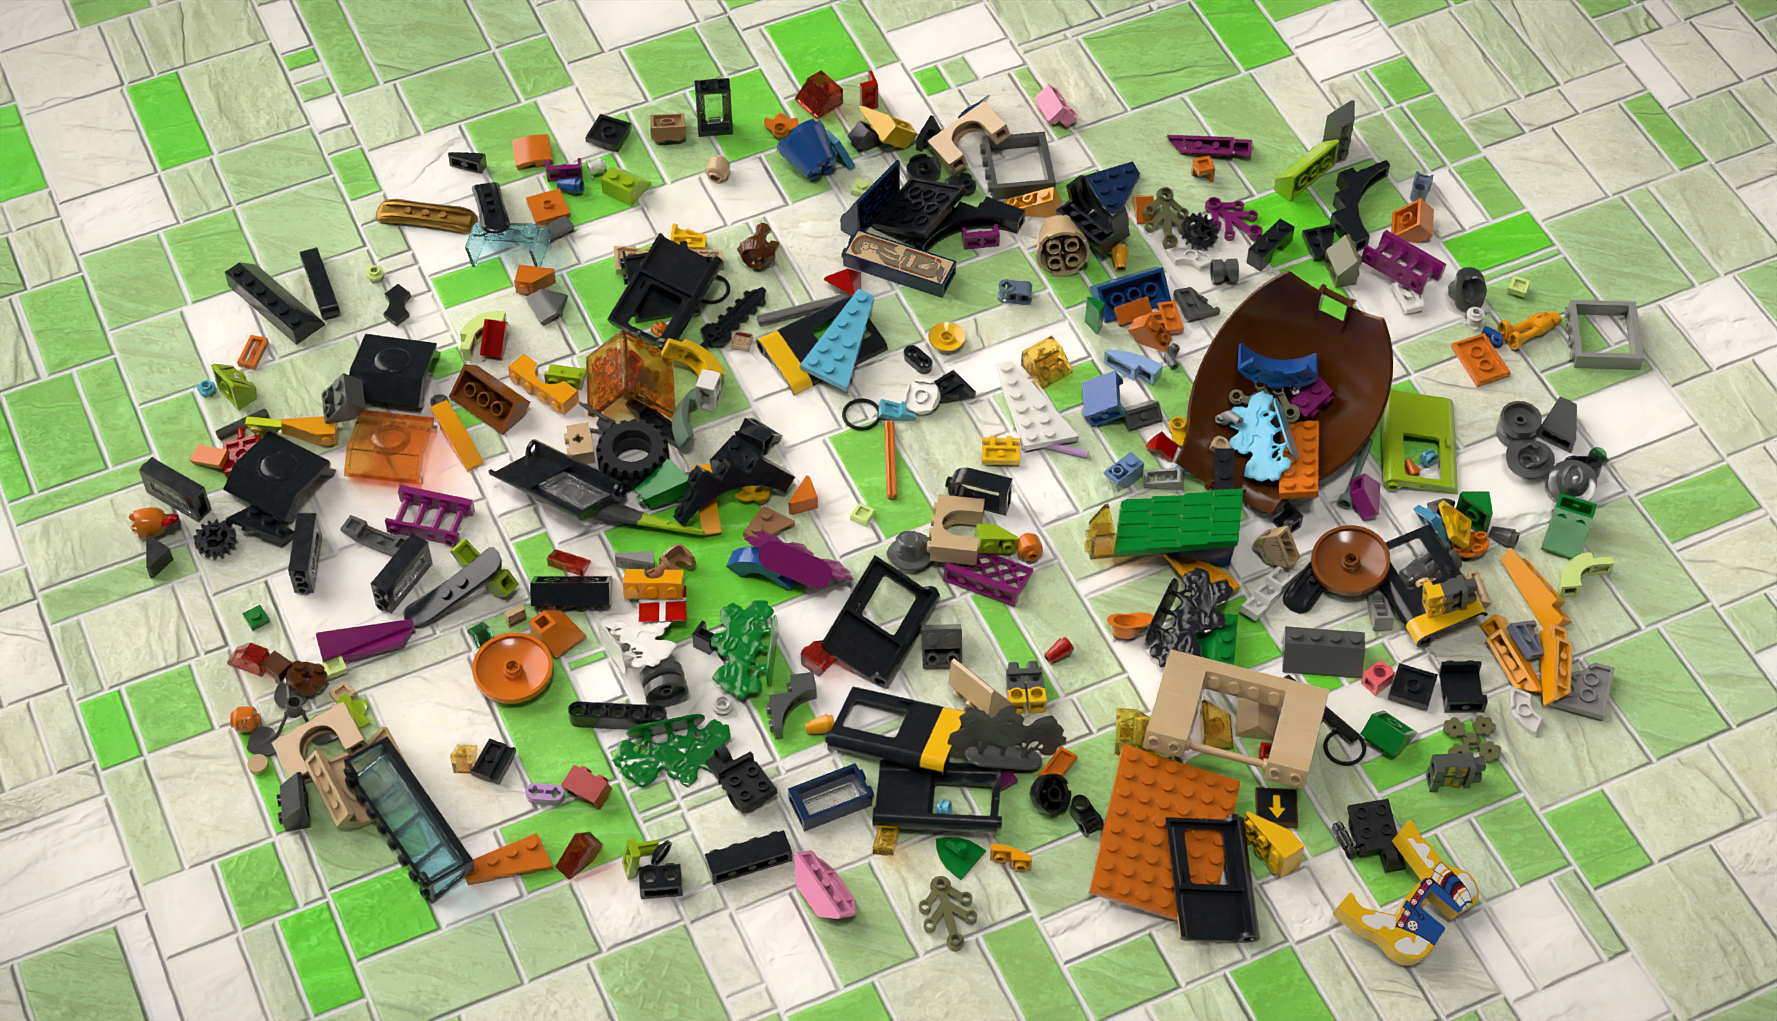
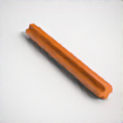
M886 421L884 427L887 498L895 500L897 498L895 423L893 421Z

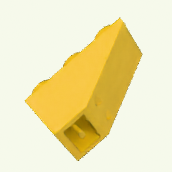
M863 106L859 107L863 112V117L870 122V127L877 132L879 140L884 144L888 143L895 148L906 149L918 135L909 122Z
M1246 812L1244 825L1247 843H1250L1256 855L1268 864L1269 870L1281 879L1300 867L1305 846L1291 830L1253 813Z

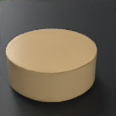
M256 754L249 758L247 766L253 775H262L268 770L269 763L266 756Z

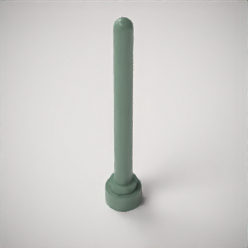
M1370 438L1362 448L1346 491L1338 498L1337 505L1342 509H1351L1353 505L1350 497L1351 480L1360 476L1373 444V440Z

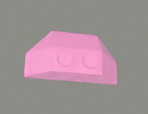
M812 850L797 852L794 855L796 886L818 917L836 919L854 916L856 914V900L835 870L823 859L817 857Z

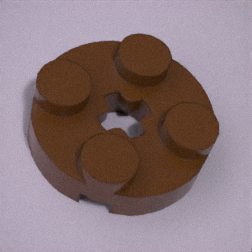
M294 661L287 671L286 683L288 687H293L294 692L299 695L314 696L317 695L318 691L322 692L325 689L327 674L322 664Z

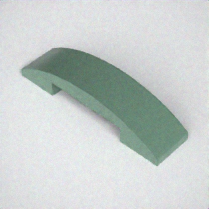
M695 388L685 395L676 406L672 416L673 435L680 449H683L692 438L693 425L687 423L689 409L696 402Z

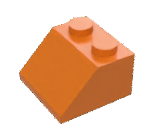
M1420 198L1393 211L1391 233L1407 242L1413 243L1429 239L1433 236L1434 209Z

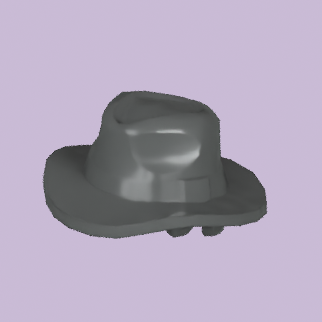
M1465 267L1458 270L1455 280L1448 285V295L1455 301L1456 308L1461 312L1467 313V310L1471 307L1481 308L1487 294L1483 274L1473 267Z
M1514 440L1508 445L1506 450L1508 468L1521 477L1537 478L1545 476L1552 470L1555 464L1553 451L1549 446L1540 441Z
M1564 460L1557 463L1550 471L1548 477V490L1556 501L1560 493L1590 501L1597 488L1595 471L1587 464L1578 460Z
M916 531L900 532L896 540L889 546L887 558L899 569L906 571L920 570L931 562L930 553L927 552V542L931 541V539Z

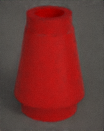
M1059 638L1044 654V657L1052 664L1070 655L1074 647L1068 638Z

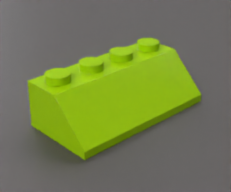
M1337 139L1325 141L1316 147H1312L1309 153L1301 156L1294 165H1290L1284 173L1276 177L1274 191L1291 202L1335 166L1340 141Z

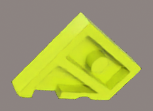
M247 416L245 421L250 431L254 435L259 434L261 438L268 431L276 434L282 428L283 423L282 420Z

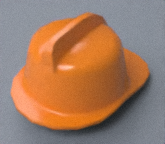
M1145 612L1112 614L1108 616L1107 622L1112 626L1114 638L1132 639L1140 634L1142 627L1150 625L1153 615Z

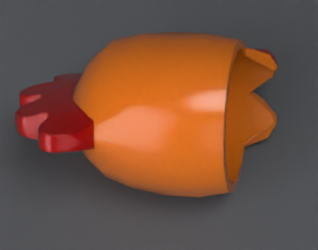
M149 507L133 511L128 518L134 521L131 530L138 533L140 540L146 539L148 535L157 537L163 534L167 526L178 522L179 515L174 513L166 514L158 507Z

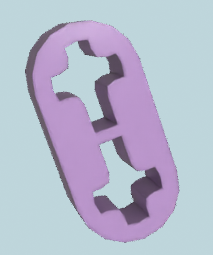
M532 783L525 790L526 799L532 804L556 806L562 804L565 799L564 789L556 784ZM534 791H538L536 796H532V794H534ZM557 792L558 795L556 798H553L552 796Z

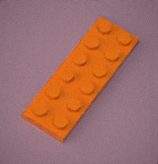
M1308 420L1289 423L1299 459H1295L1292 456L1288 447L1284 449L1283 457L1289 458L1291 465L1289 469L1283 471L1280 475L1279 499L1319 497V421ZM1282 430L1280 445L1285 442Z

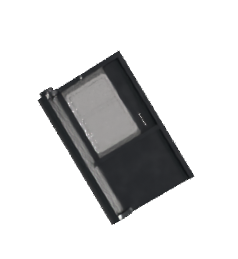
M532 439L528 443L525 456L497 471L488 470L489 475L534 497L535 500L543 504L546 503L580 521L624 498L627 493L625 483L536 439Z

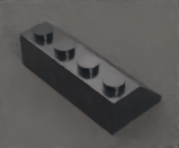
M534 576L530 583L531 606H536V609H547L548 606H555L556 609H567V606H575V609H586L587 606H595V609H606L611 604L613 576Z

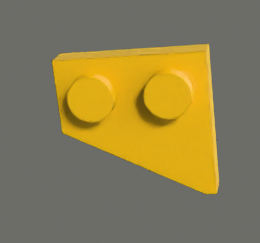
M1443 500L1439 503L1438 507L1448 538L1453 544L1458 545L1464 550L1469 546L1472 520Z

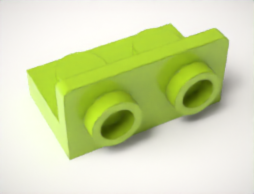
M550 364L548 371L544 373V379L546 384H557L565 381L575 389L582 390L587 372L585 368Z

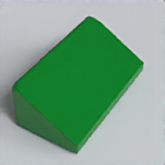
M1087 297L1085 323L1098 335L1103 326L1105 302Z

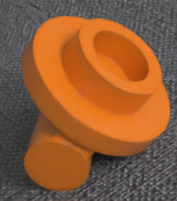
M662 321L660 323L655 322L651 332L657 337H661L668 324Z
M1411 458L1406 459L1404 465L1405 473L1419 477L1420 468L1413 463Z

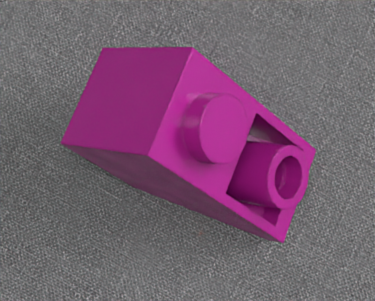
M1365 473L1351 480L1350 497L1364 522L1379 515L1381 486L1379 482Z

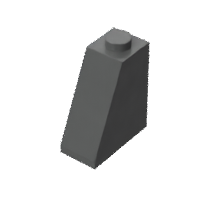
M1560 396L1542 422L1537 437L1571 454L1576 442L1577 404Z

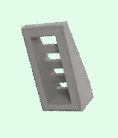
M1182 467L1144 470V488L1184 490ZM1151 476H1154V481L1150 482Z
M654 551L615 553L616 567L645 569V572L655 567Z
M1368 594L1366 598L1373 630L1391 631L1393 629L1394 617L1388 598L1385 594Z

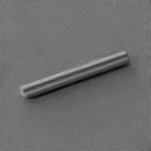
M840 294L757 316V322L759 326L813 313L843 299V296Z

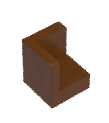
M275 650L261 663L262 667L273 674L277 684L286 677L288 669L292 666L290 660Z

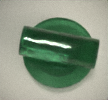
M1601 447L1592 448L1588 453V456H1599L1603 461L1602 465H1606L1609 462L1606 451Z

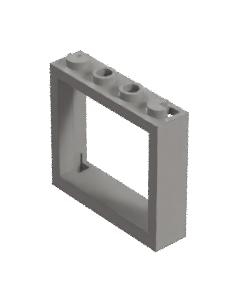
M1569 301L1568 307H1565V318L1568 319L1566 331L1569 332L1568 346H1571L1570 358L1573 359L1574 368L1641 369L1644 354L1636 302ZM1578 315L1625 316L1631 354L1582 352Z

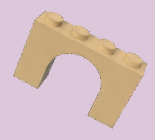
M985 101L928 140L933 153L954 175L968 166L963 153L957 148L959 140L964 135L980 131L987 134L996 145L1011 135L1005 122Z
M948 495L938 496V502H934L933 513L936 515H932L931 526L934 527L929 530V539L932 540L927 542V552L930 553V561L976 565L979 538L956 536L945 529L955 524L975 526L982 524L985 499Z
M344 702L332 706L330 710L316 715L309 722L297 726L295 730L286 735L279 736L277 740L272 742L289 778L296 772H301L305 784L312 781L304 764L306 761V750L309 743L321 734L331 733L337 735L350 756L369 746L350 709Z

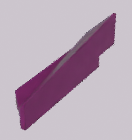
M1167 135L1168 140L1181 154L1233 156L1234 154L1251 157L1254 146L1252 140L1235 139L1234 137Z
M413 619L317 632L316 639L323 662L342 656L344 663L401 648L407 643L406 638L410 634H415L416 630Z

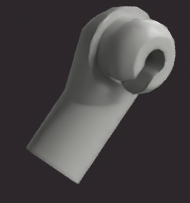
M1226 411L1217 415L1215 421L1219 425L1234 423L1237 426H1241L1244 419L1233 411Z

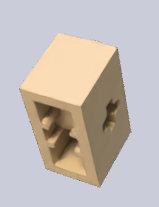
M589 422L567 425V433L564 434L565 445L569 444L570 447L566 448L567 455L585 464L595 463Z

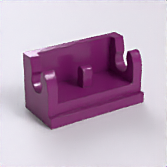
M578 158V164L550 166V160H546L547 182L576 177L583 180L581 158Z
M994 224V229L991 231L967 233L966 227H962L961 237L964 250L999 246L1000 232L997 224Z

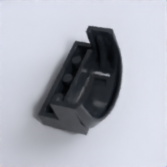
M1085 175L1078 176L1066 185L1069 201L1056 209L1057 215L1069 216L1087 238L1089 244L1098 252L1104 255L1130 236L1129 216L1125 206L1113 215L1096 197Z

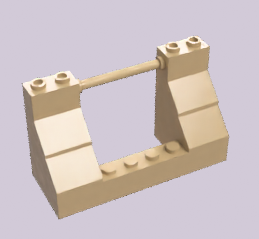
M1170 650L1142 748L1183 758L1185 750L1189 751L1190 749L1262 767L1261 770L1265 771L1263 779L1304 789L1329 689ZM1204 688L1282 708L1268 759L1264 758L1263 761L1258 758L1191 742L1192 739L1189 738L1199 712Z

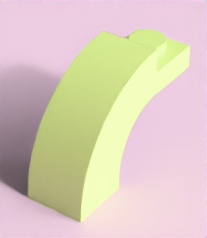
M506 311L486 312L472 318L465 324L460 332L462 342L460 352L463 353L464 360H472L478 343L482 341L484 320L492 319L507 322Z
M1588 552L1571 559L1565 566L1559 581L1558 594L1560 597H1578L1582 586L1581 580L1585 577L1611 574L1614 566L1613 557L1593 558L1592 552Z

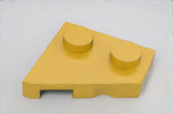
M673 223L670 240L678 244L680 241H687L688 249H706L707 235L696 233L689 228L685 231L678 228V224Z

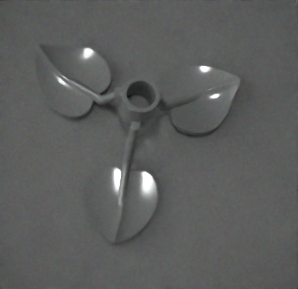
M286 677L279 683L274 693L275 703L281 708H286L280 727L276 733L270 727H259L251 733L247 750L254 755L271 756L276 754L272 742L277 740L281 734L287 717L298 718L302 715L305 722H309L306 711L302 709V705L308 700V696L299 695L294 692L293 687H288ZM326 733L315 737L311 742L327 744L339 737L335 734Z

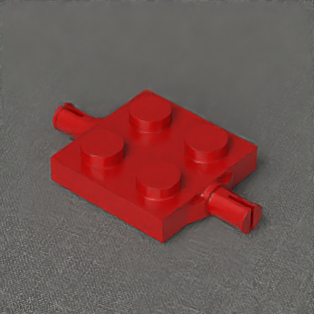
M241 427V429H237V438L232 441L223 442V449H227L230 452L223 466V472L226 477L229 476L234 463L261 439L259 434L246 436V429Z

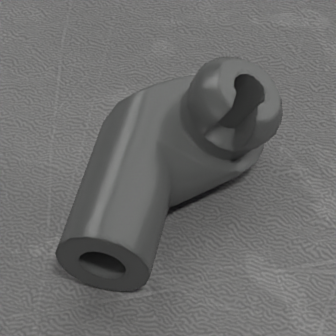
M1176 343L1171 344L1164 353V359L1171 370L1179 367L1175 358L1180 347Z

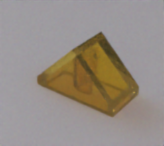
M456 745L450 754L454 773L472 774L471 770L476 763L477 745Z

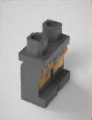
M1466 752V754H1433L1426 772L1429 792H1438L1439 787L1451 786L1453 788L1463 786L1466 789L1470 788L1472 782H1481V771L1486 769L1484 757H1474L1473 752Z

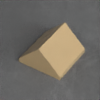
M1244 698L1238 700L1235 736L1274 740L1277 728L1278 707Z

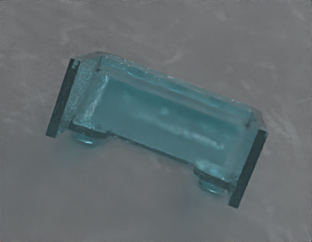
M477 222L472 227L465 250L472 267H476L485 241L532 243L529 249L534 266L541 267L552 238L550 228L545 225L510 223L506 231L493 234L484 231L480 222Z

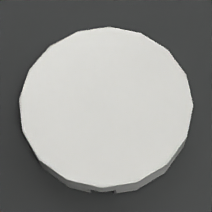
M926 378L917 379L906 387L903 401L912 413L926 415L938 406L940 391L932 380Z

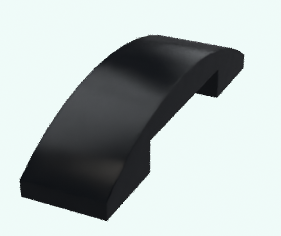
M637 392L625 403V406L639 421L645 420L648 421V424L656 425L657 429H661L664 432L668 443L678 447L673 435L672 422L652 407L651 401Z

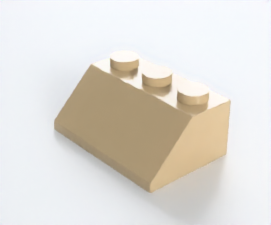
M955 659L951 661L948 684L954 688L952 692L961 699L963 696L967 699L966 704L973 709L978 707L991 718L995 717L1000 709L1010 706L1011 702L970 669Z

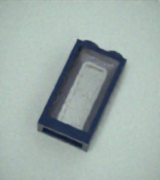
M856 763L788 788V800L804 832L872 806L873 789L870 785L867 786L864 771L862 769L859 770Z

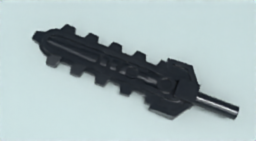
M761 287L752 291L746 290L743 293L745 297L736 299L734 307L729 306L726 308L727 313L719 315L717 323L712 322L711 324L707 323L700 329L703 339L700 346L705 349L708 346L710 348L724 347L732 339L731 331H737L740 328L741 322L746 323L749 320V314L754 315L758 311V306L763 307L766 304V289Z

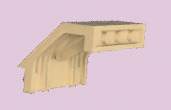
M381 727L367 742L370 746L388 736L404 759L388 727ZM379 746L351 761L354 769L357 770L378 753ZM315 749L304 764L336 826L361 828L375 822L374 819L371 821L367 816L364 804L360 805L358 803L355 791L353 789L350 790L344 779L346 776L343 772L345 768L344 759L350 757V755L345 752L336 757L326 759L322 750ZM383 758L358 777L360 785L372 802L398 782L397 777ZM400 787L376 808L384 818L415 803L404 787Z

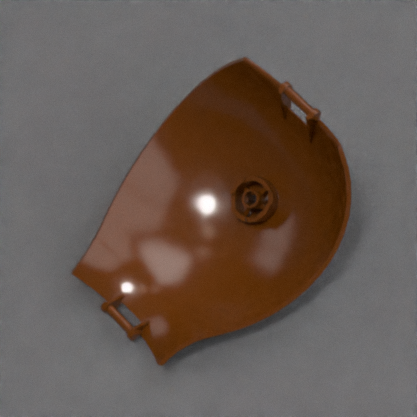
M1285 271L1264 283L1230 315L1216 334L1203 357L1189 398L1185 439L1175 463L1206 483L1205 489L1208 491L1215 490V453L1209 450L1210 444L1216 436H1222L1230 442V439L1239 432L1238 429L1230 427L1229 424H1217L1215 418L1223 412L1231 411L1233 407H1248L1244 403L1239 406L1232 405L1229 400L1231 391L1235 389L1241 390L1245 396H1250L1258 391L1255 388V382L1238 371L1239 344L1243 343L1256 354L1276 360L1299 359L1313 353L1318 355V376L1336 394L1334 401L1328 406L1322 407L1317 417L1309 419L1311 421H1319V481L1336 472L1350 461L1368 441L1376 429L1388 402L1393 378V349L1385 319L1354 308L1357 300L1353 298L1350 300L1328 289L1325 284H1322L1318 290L1291 271ZM1325 295L1347 306L1343 321L1320 310ZM1259 382L1257 386L1263 387L1264 383ZM1295 386L1284 387V394L1290 404H1292L1291 400L1297 395L1293 394L1292 391L1296 392L1299 390L1300 392L1306 386L1295 388ZM1275 389L1277 393L1282 391V389ZM1234 394L1233 398L1239 399L1240 395ZM1289 410L1287 412V415L1292 416L1294 414V411ZM1300 412V417L1296 422L1308 421ZM1280 423L1277 424V425H1275L1274 427H1275V428L1280 427ZM1281 431L1273 436V441L1276 444H1280ZM1280 449L1274 451L1272 454L1273 459L1279 454L1278 451ZM1234 450V489H1243V503L1274 515L1280 505L1286 500L1279 499V480L1271 481L1267 479L1259 481L1255 478L1245 477V466L1253 454L1252 452L1242 454L1238 450Z

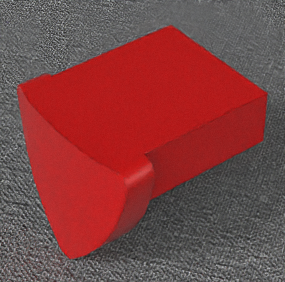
M1161 431L1145 446L1169 462L1174 459L1179 445Z

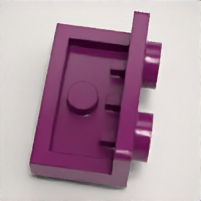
M1318 376V381L1307 385L1291 400V403L1296 405L1300 412L1309 420L1317 417L1322 407L1331 404L1336 394Z

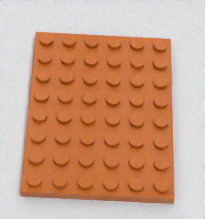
M1123 745L1088 893L1178 921L1165 818L1224 820L1227 818V815L1234 814L1241 781ZM1184 830L1191 882L1195 884H1220L1225 862L1221 833L1219 831Z

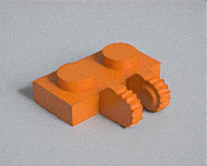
M1176 301L1158 303V311L1151 312V315L1169 335L1183 333L1184 326Z

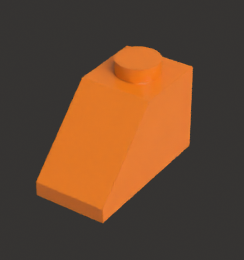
M519 265L514 280L516 293L532 294L539 289H545L555 284V269Z

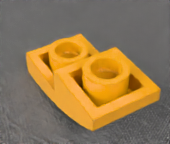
M991 843L990 861L998 863L1011 862L1010 869L1019 872L1031 871L1032 857L1007 845Z

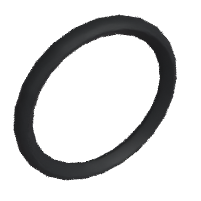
M717 275L716 278L726 284V293L717 300L703 299L701 302L716 304L725 300L730 293L729 282L721 275Z
M858 398L848 402L842 411V418L846 425L855 430L871 429L881 419L879 418V406L874 401L865 398ZM866 402L876 408L878 416L872 424L860 427L851 424L847 420L846 411L854 403Z
M1333 730L1326 736L1324 740L1325 754L1336 764L1350 766L1357 764L1364 758L1366 743L1360 734L1358 739L1362 745L1361 755L1357 759L1348 762L1334 758L1328 750L1329 739L1339 732Z

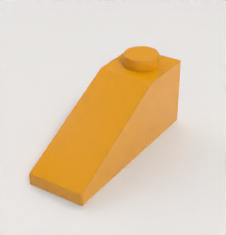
M324 416L279 419L283 421L282 434L317 446L338 445V423L326 424Z

